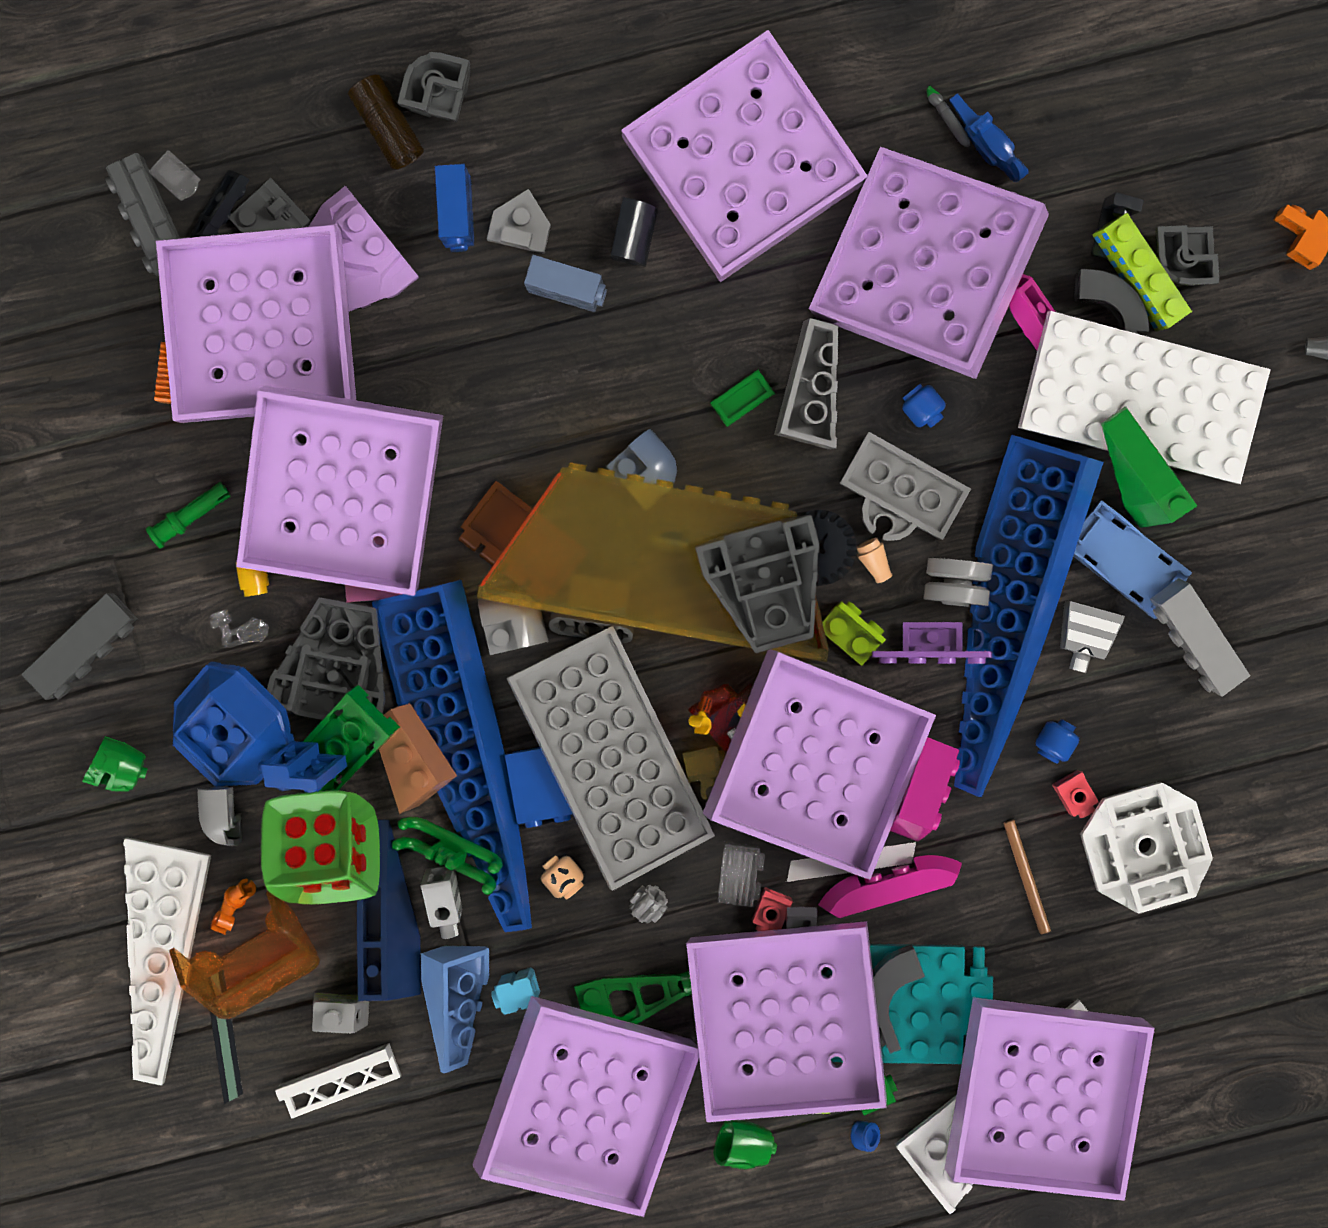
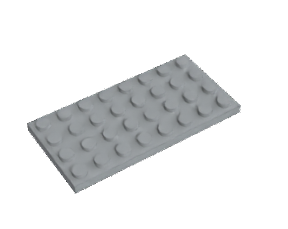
M613 626L506 678L610 890L613 891L715 836L706 816L702 814L703 810Z

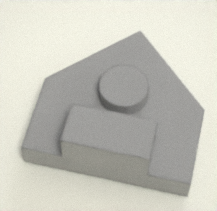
M529 189L493 211L487 241L537 253H545L551 224Z

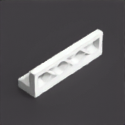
M388 1043L279 1085L275 1092L279 1102L285 1100L292 1119L398 1079L402 1075L391 1046ZM385 1061L389 1062L392 1073L385 1076L372 1072L375 1065ZM356 1072L366 1075L363 1083L356 1087L344 1082L348 1075ZM369 1077H372V1078L375 1079V1080H372V1081L367 1082V1080H368ZM330 1082L339 1085L335 1095L330 1097L317 1092L320 1086ZM342 1087L348 1089L343 1092H340ZM303 1092L311 1095L306 1106L296 1109L292 1099L293 1096ZM315 1097L320 1099L319 1101L312 1103Z

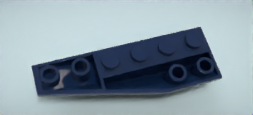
M390 819L378 820L380 878L377 894L366 899L357 900L358 1001H389L422 994L421 935L399 853L392 848V842L395 838Z

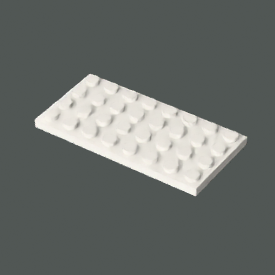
M1048 311L1018 428L1108 451L1101 423L1126 406L1170 467L1241 484L1271 369Z

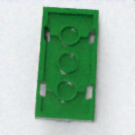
M359 685L349 691L303 741L318 743L319 754L346 755L347 767L337 774L334 779L325 784L320 791H339L400 728L391 717L386 718L367 699L369 695ZM342 709V714L337 716L335 713ZM374 741L373 746L375 748L371 751L368 747ZM340 776H342V778L340 779L342 782H341V784L339 785V784H338V781L336 782V780H337Z

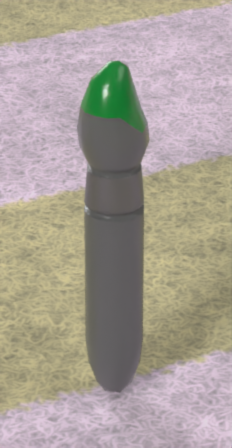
M928 86L926 93L929 102L936 107L957 141L964 147H969V136L949 106L944 102L941 93Z

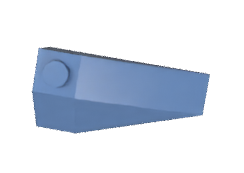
M442 946L421 953V982L439 1066L444 1074L468 1064L476 1032L473 1028L476 1011H481L483 1003L479 1001L482 986L487 985L489 978L488 947Z

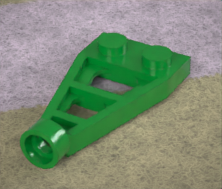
M690 971L680 974L606 976L574 986L582 1010L634 1024L642 1022L677 1000L692 995ZM679 981H682L683 990L678 987ZM660 984L665 993L664 997L652 1004H645L640 991L641 987ZM613 991H631L635 995L637 1002L635 1009L624 1016H616L609 998L610 993Z

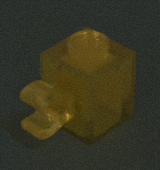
M717 745L682 752L688 782L700 780V793L703 799H707L706 789L714 786L716 780L713 777L718 776L725 758L724 750L718 751Z

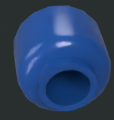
M919 384L902 398L905 401L902 405V410L916 427H923L927 424L931 428L944 418L941 412L945 409L946 403L931 385L923 387Z
M1062 719L1058 723L1053 721L1047 722L1035 742L1039 748L1037 753L1055 764H1058L1059 761H1068L1079 743V737L1073 733L1076 727Z

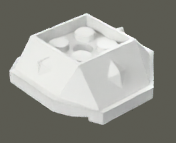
M1156 782L1102 798L1080 833L1096 890L1138 914L1196 897L1200 884L1213 859L1196 801L1162 782ZM1144 838H1149L1151 841L1150 849L1145 853H1141L1139 851L1140 841Z

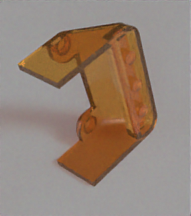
M269 891L266 892L272 910L265 917L268 930L223 957L218 956L214 952L202 951L193 958L188 959L174 947L169 950L180 987L220 1019L236 1017L310 973L320 963L315 947L293 910Z

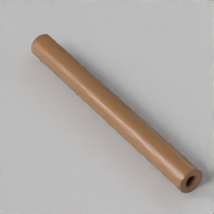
M1015 820L1006 821L1003 823L1039 933H1048L1051 929Z

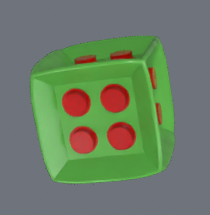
M345 791L299 793L267 800L263 810L261 832L262 874L266 889L285 902L298 904L348 902L376 895L380 878V840L378 820L373 806L360 795Z

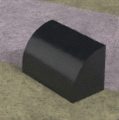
M623 197L611 252L612 260L646 267L658 213L656 207L642 201Z

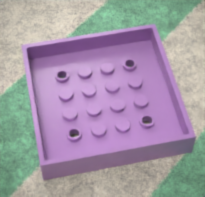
M769 30L621 130L623 140L720 282L863 186L868 177ZM753 90H758L762 96L754 99L750 93ZM680 140H686L689 145L687 148L682 149L678 147L677 143ZM808 163L811 166V170L804 172L801 170L800 165ZM734 212L738 215V219L735 222H731L727 219V215Z
M880 147L809 310L817 319L976 379L1049 216L1046 206L1039 201ZM908 201L909 206L906 209H901V203ZM989 230L991 235L988 238H982L981 234L983 231ZM867 283H873L871 290H864V286ZM952 312L955 314L952 320H945L947 313Z
M336 225L156 241L173 421L188 423L255 417L257 392L264 385L356 400L341 230ZM297 272L303 273L304 277L301 282H295L294 275ZM209 280H214L215 282L212 290H207L206 283ZM305 361H310L312 367L309 371L305 372L302 369V365ZM217 369H222L223 371L221 379H216L214 376Z
M264 385L257 392L236 567L415 596L419 587L443 415ZM297 435H305L307 442L304 444L299 443ZM386 450H395L396 457L389 458L386 455ZM286 522H293L296 527L295 530L287 529ZM381 536L384 539V544H376L374 537Z
M770 649L766 653L702 814L711 821L870 880L936 715ZM794 702H798V710L792 712L791 705ZM872 733L877 734V738L874 742H870L869 740L870 735ZM765 785V792L758 794L759 786ZM844 815V821L841 824H837L838 816Z
M867 921L690 937L687 942V953L706 1122L886 1108L887 1095ZM824 967H829L833 974L826 977L822 974L821 970ZM740 975L744 982L740 985L735 984L733 977ZM838 1056L843 1062L841 1065H834L831 1059ZM750 1064L754 1070L751 1073H747L743 1070V1065Z
M531 996L472 1166L479 1177L484 1180L644 1217L699 1060L698 1046L686 1037ZM560 1049H565L564 1054L557 1057V1052ZM640 1070H644V1074L641 1077H637V1073ZM530 1134H535L533 1140L527 1141V1137ZM615 1153V1157L612 1160H608L609 1155Z
M973 997L945 1163V1170L952 1181L1125 1201L1155 1028L1143 1018ZM1011 1045H1016L1015 1051L1008 1053V1048ZM1100 1055V1061L1093 1063L1094 1057ZM1001 1131V1136L997 1139H994L993 1135L996 1132ZM1086 1141V1145L1083 1148H1078L1080 1142Z

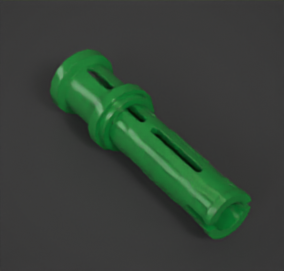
M220 481L177 512L169 511L166 514V518L153 527L149 525L145 529L156 546L162 549L165 547L164 543L177 534H184L188 525L221 502L230 498L231 494Z

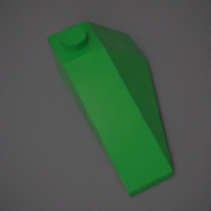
M1126 406L1101 423L1123 506L1140 528L1173 523L1197 507L1189 492Z

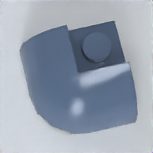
M648 429L636 438L606 466L645 511L669 491L675 482L677 474L676 460L672 453L651 429Z

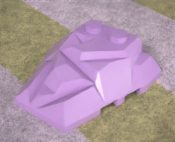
M346 186L322 204L308 226L336 225L341 230L348 312L360 307L363 309L371 306V303L384 298L395 297L419 278ZM297 272L294 275L295 282L303 280V273Z

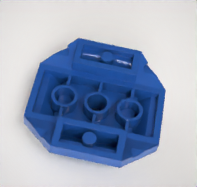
M218 662L208 663L174 702L173 746L214 786L257 785L264 779L263 773L258 771L259 762L261 760L267 761L290 742L295 741L293 734L290 732V722L286 708L242 666L226 665Z

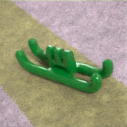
M404 817L398 821L399 829H418L440 839V842L431 846L415 838L400 837L392 842L394 850H414L425 855L426 859L435 860V863L445 865V868L449 870H455L482 883V892L486 895L491 894L496 889V881L490 874L466 863L465 859L467 853L489 863V872L496 874L503 867L502 860L497 854L428 820L419 817Z

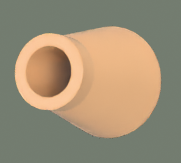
M872 538L857 546V557L874 577L876 583L884 582L893 576L889 568L884 545L879 542L878 538Z

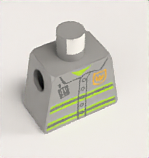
M314 993L312 1031L351 1034L368 1025L369 1001H358V995Z

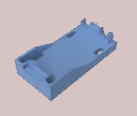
M1102 500L1098 501L1086 515L1073 557L1153 619H1157L1153 613L1156 607L1150 599L1176 579L1180 578L1186 581L1192 572L1145 537L1128 520ZM1116 519L1124 526L1123 530L1115 525L1112 520ZM1161 554L1169 560V565L1158 558V556ZM1087 555L1090 559L1094 560L1096 564L1093 565L1091 562L1085 559L1084 556ZM1134 591L1135 594L1143 598L1142 601L1138 602L1129 595L1130 592Z

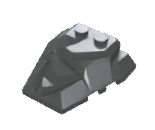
M319 597L300 627L301 632L293 646L289 645L285 654L287 655L278 670L275 669L270 676L267 690L286 708L287 713L322 721L349 691L359 685L369 695L367 699L383 713L385 691L377 609ZM341 709L340 711H337L335 714L339 716L342 714L343 710Z

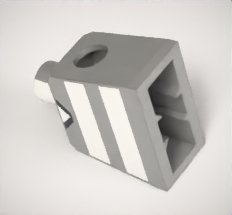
M1065 601L1060 648L1073 652L1069 669L1086 673L1091 657L1105 660L1125 616L1076 602Z
M445 866L428 868L425 870L422 879L421 890L430 927H439L442 939L456 937L459 934L457 923L460 922L462 915L456 871L449 870Z

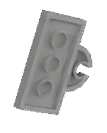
M870 432L867 433L839 483L865 498L861 508L862 521L871 534L876 530V521L879 517L886 516L891 520L892 527L890 531L882 536L881 540L884 541L900 540L910 535L916 527L939 540H943L971 488Z

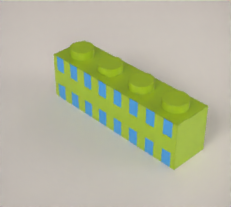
M1128 213L1114 218L1092 234L1119 277L1127 282L1141 298L1147 312L1148 321L1156 332L1170 328L1192 312Z

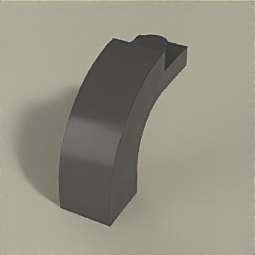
M1080 269L1075 274L1074 303H1089L1103 306L1113 314L1121 330L1139 335L1149 332V322L1145 306L1137 292L1127 282L1116 275L1101 270Z
M912 945L902 947L888 954L873 969L881 1047L887 1046L889 1053L901 1050L889 1017L890 1001L900 987L925 977Z

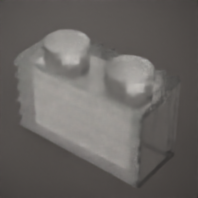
M724 842L717 897L718 903L753 907V901L759 900L761 883L756 882L757 870L763 871L765 854L760 853L759 846Z

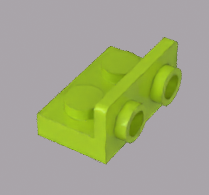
M839 601L822 621L825 636L859 665L863 666L872 655V651H875L880 644L885 642L886 639L882 636L884 630L872 620L866 623L859 617L862 611L850 601L846 604Z

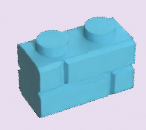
M531 967L520 970L517 974L513 972L501 976L498 984L494 986V991L491 992L495 1008H501V1012L506 1015L517 1012L519 1008L522 1010L527 1009L531 996L539 997V985L535 971Z

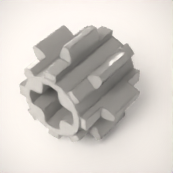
M642 885L630 899L632 903L630 909L632 910L633 917H636L641 923H650L651 921L656 923L668 908L666 906L668 899H666L664 891H661L656 885H648L646 888Z

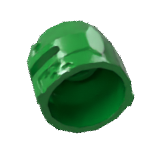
M104 736L82 782L97 787L100 784H105V789L110 791L133 790L138 779H144L148 768L143 767L146 756L124 742Z
M729 1120L725 1121L719 1130L713 1156L717 1164L721 1166L744 1170L766 1166L770 1161L771 1154L775 1155L777 1144L774 1143V1137L769 1129L748 1121Z

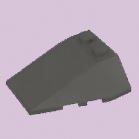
M812 515L784 518L719 536L695 547L704 578L714 590L755 653L813 638L819 541Z

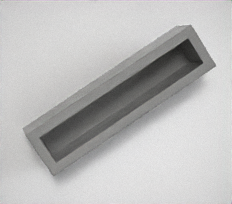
M1178 578L1150 599L1156 607L1153 613L1162 624H1167L1171 630L1168 633L1170 639L1176 646L1183 648L1186 653L1183 656L1184 660L1193 670L1197 669L1201 675L1198 680L1207 692L1213 691L1223 697L1250 677V674L1190 583Z

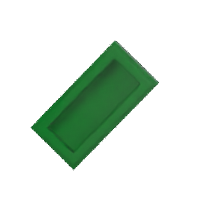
M756 370L710 404L725 426L729 427L773 396L775 392L760 371Z

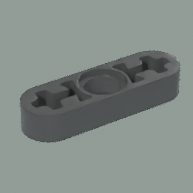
M564 606L554 608L551 611L549 627L553 632L580 638H588L606 629V627L613 626L621 643H628L632 640L635 628L634 621L627 616ZM585 623H594L597 624L598 627H590L587 626Z

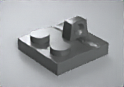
M272 178L268 179L240 205L229 218L242 233L308 227L312 222Z

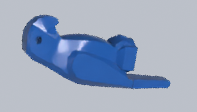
M958 94L949 99V102L965 125L964 130L971 142L990 166L1000 168L1013 182H1019L1029 173L1026 166L1015 157L1013 152L1015 149L1014 143L1001 129L992 123L993 117L989 112L983 116L977 115Z

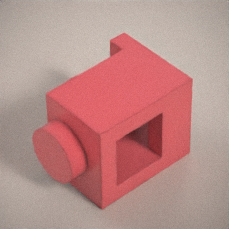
M1076 770L1052 784L1069 815L1073 817L1079 815L1080 818H1084L1095 811L1093 805L1099 803L1085 779L1083 772ZM1077 792L1084 794V798L1080 802H1076L1074 799Z
M764 887L752 917V923L757 924L755 929L757 931L782 929L786 919L787 907H791L793 903L792 898ZM768 910H775L777 916L774 919H768L766 917Z

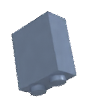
M532 255L524 282L528 293L592 312H596L597 305L603 306L607 289H605L606 285L603 284L602 275Z

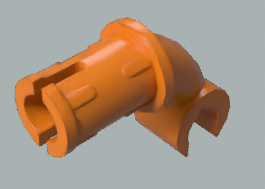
M243 879L236 886H231L225 891L220 911L215 914L211 922L212 930L226 935L227 930L231 931L235 921L233 914L236 909L244 906L246 899L253 896L256 892V886L252 880L247 883L248 879Z

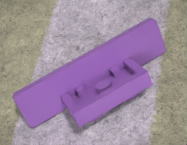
M903 622V651H872V657L879 658V663L895 664L897 663V658H908V663L926 664V658H938V664H956V658H968V664H986V658H992V652L963 651L962 622Z

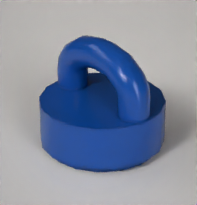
M856 1121L851 1128V1142L853 1146L861 1151H874L880 1142L878 1125L867 1121Z

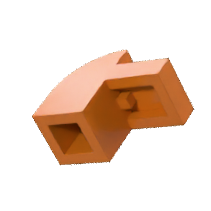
M1287 204L1277 212L1273 219L1297 234L1286 256L1312 270L1320 265L1328 252V217L1320 210L1308 217L1306 216L1307 212L1301 207Z

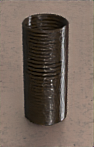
M380 75L367 76L349 89L348 96L361 118H363V121H365L364 123L392 169L403 168L423 154L424 148L421 146L400 108L396 105L397 103L394 102L395 100Z

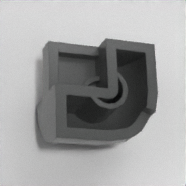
M429 52V54L419 57L412 64H409L405 72L398 105L411 112L430 118L434 116L458 122L463 98L466 96L469 84L470 61L437 52Z
M1187 225L1156 227L1157 259L1174 283L1182 285L1219 284L1218 254H1214L1213 226L1187 227Z

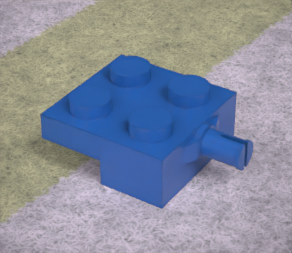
M292 741L267 761L261 760L258 764V771L263 773L265 787L278 788L279 791L298 789L304 790L306 793L320 791L325 784L334 779L337 774L347 767L346 755L319 754L318 743Z

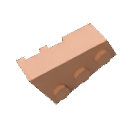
M410 703L390 709L384 714L386 718L391 717L400 728L379 749L399 814L420 806L457 777Z

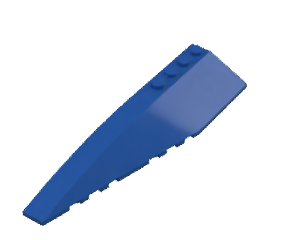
M1015 435L1010 437L975 551V557L978 558L977 562L993 564L991 580L987 582L973 581L975 586L987 588L990 591L988 606H970V613L973 616L972 627L968 629L967 651H991L992 658H986V664H968V658H966L964 677H967L966 692H963L962 695L964 715L963 721H960L959 733H962L961 748H958L959 752L957 755L960 765L955 774L954 787L977 797H982L1028 689L1046 640L1103 465L1102 461Z
M462 580L418 590L415 596L401 594L373 601L372 606L377 609L379 633L398 707L409 703L412 705L457 777L437 792L456 832L460 831L463 838L494 852L502 860L503 867L496 874H491L488 870L489 863L467 853L468 857L472 856L478 869L490 874L496 881V889L490 894L488 899L504 932L532 928L525 864L505 753Z

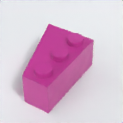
M927 737L890 831L919 842L932 829L937 830L942 818V814L938 813L941 803H946L951 791V787L947 786L950 776H955L960 765V760L956 759L959 749Z

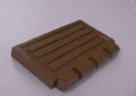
M495 481L461 525V528L465 531L458 540L474 552L477 551L481 544L485 545L486 547L479 556L493 566L533 508L499 482ZM535 511L498 563L496 569L498 570L504 562H507L509 565L502 574L520 588L528 579L532 581L526 592L542 604L548 595L552 598L556 596L589 552Z

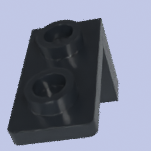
M1117 192L1104 198L1097 230L1125 213H1128L1131 217L1141 212L1144 200ZM1094 239L1091 255L1108 260Z

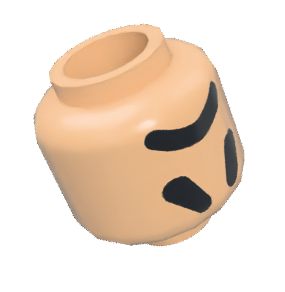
M555 855L542 866L546 871L542 874L541 881L555 898L564 897L567 900L584 886L581 882L584 879V873L570 856H563L559 859Z

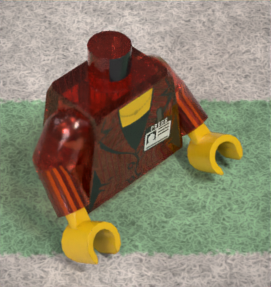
M749 683L738 694L728 684L704 691L700 700L688 709L692 714L689 718V724L695 727L694 733L702 735L709 733L727 753L753 685Z

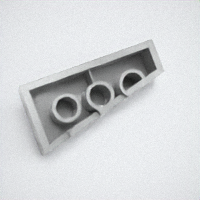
M812 318L803 321L774 435L829 450L837 448V438H835L838 381H836V368L838 365L837 325Z

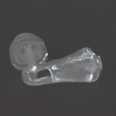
M227 609L210 615L212 619L209 621L212 629L220 627L222 632L221 641L225 647H234L248 642H263L268 635L269 627L261 619L258 620L253 617L242 626L230 631L228 623L234 621L232 613L228 614ZM237 634L239 639L231 642L232 635Z

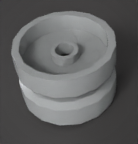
M928 558L926 573L932 577L944 578V583L929 582L925 584L923 599L941 601L942 604L969 607V604L988 606L990 591L985 587L972 586V581L987 582L991 580L993 564Z

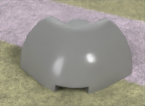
M509 591L478 598L482 627H484L490 655L549 642L540 607L529 595L519 591Z
M214 786L197 789L199 821L205 835L220 845L236 846L242 843L241 813L234 814L233 787Z

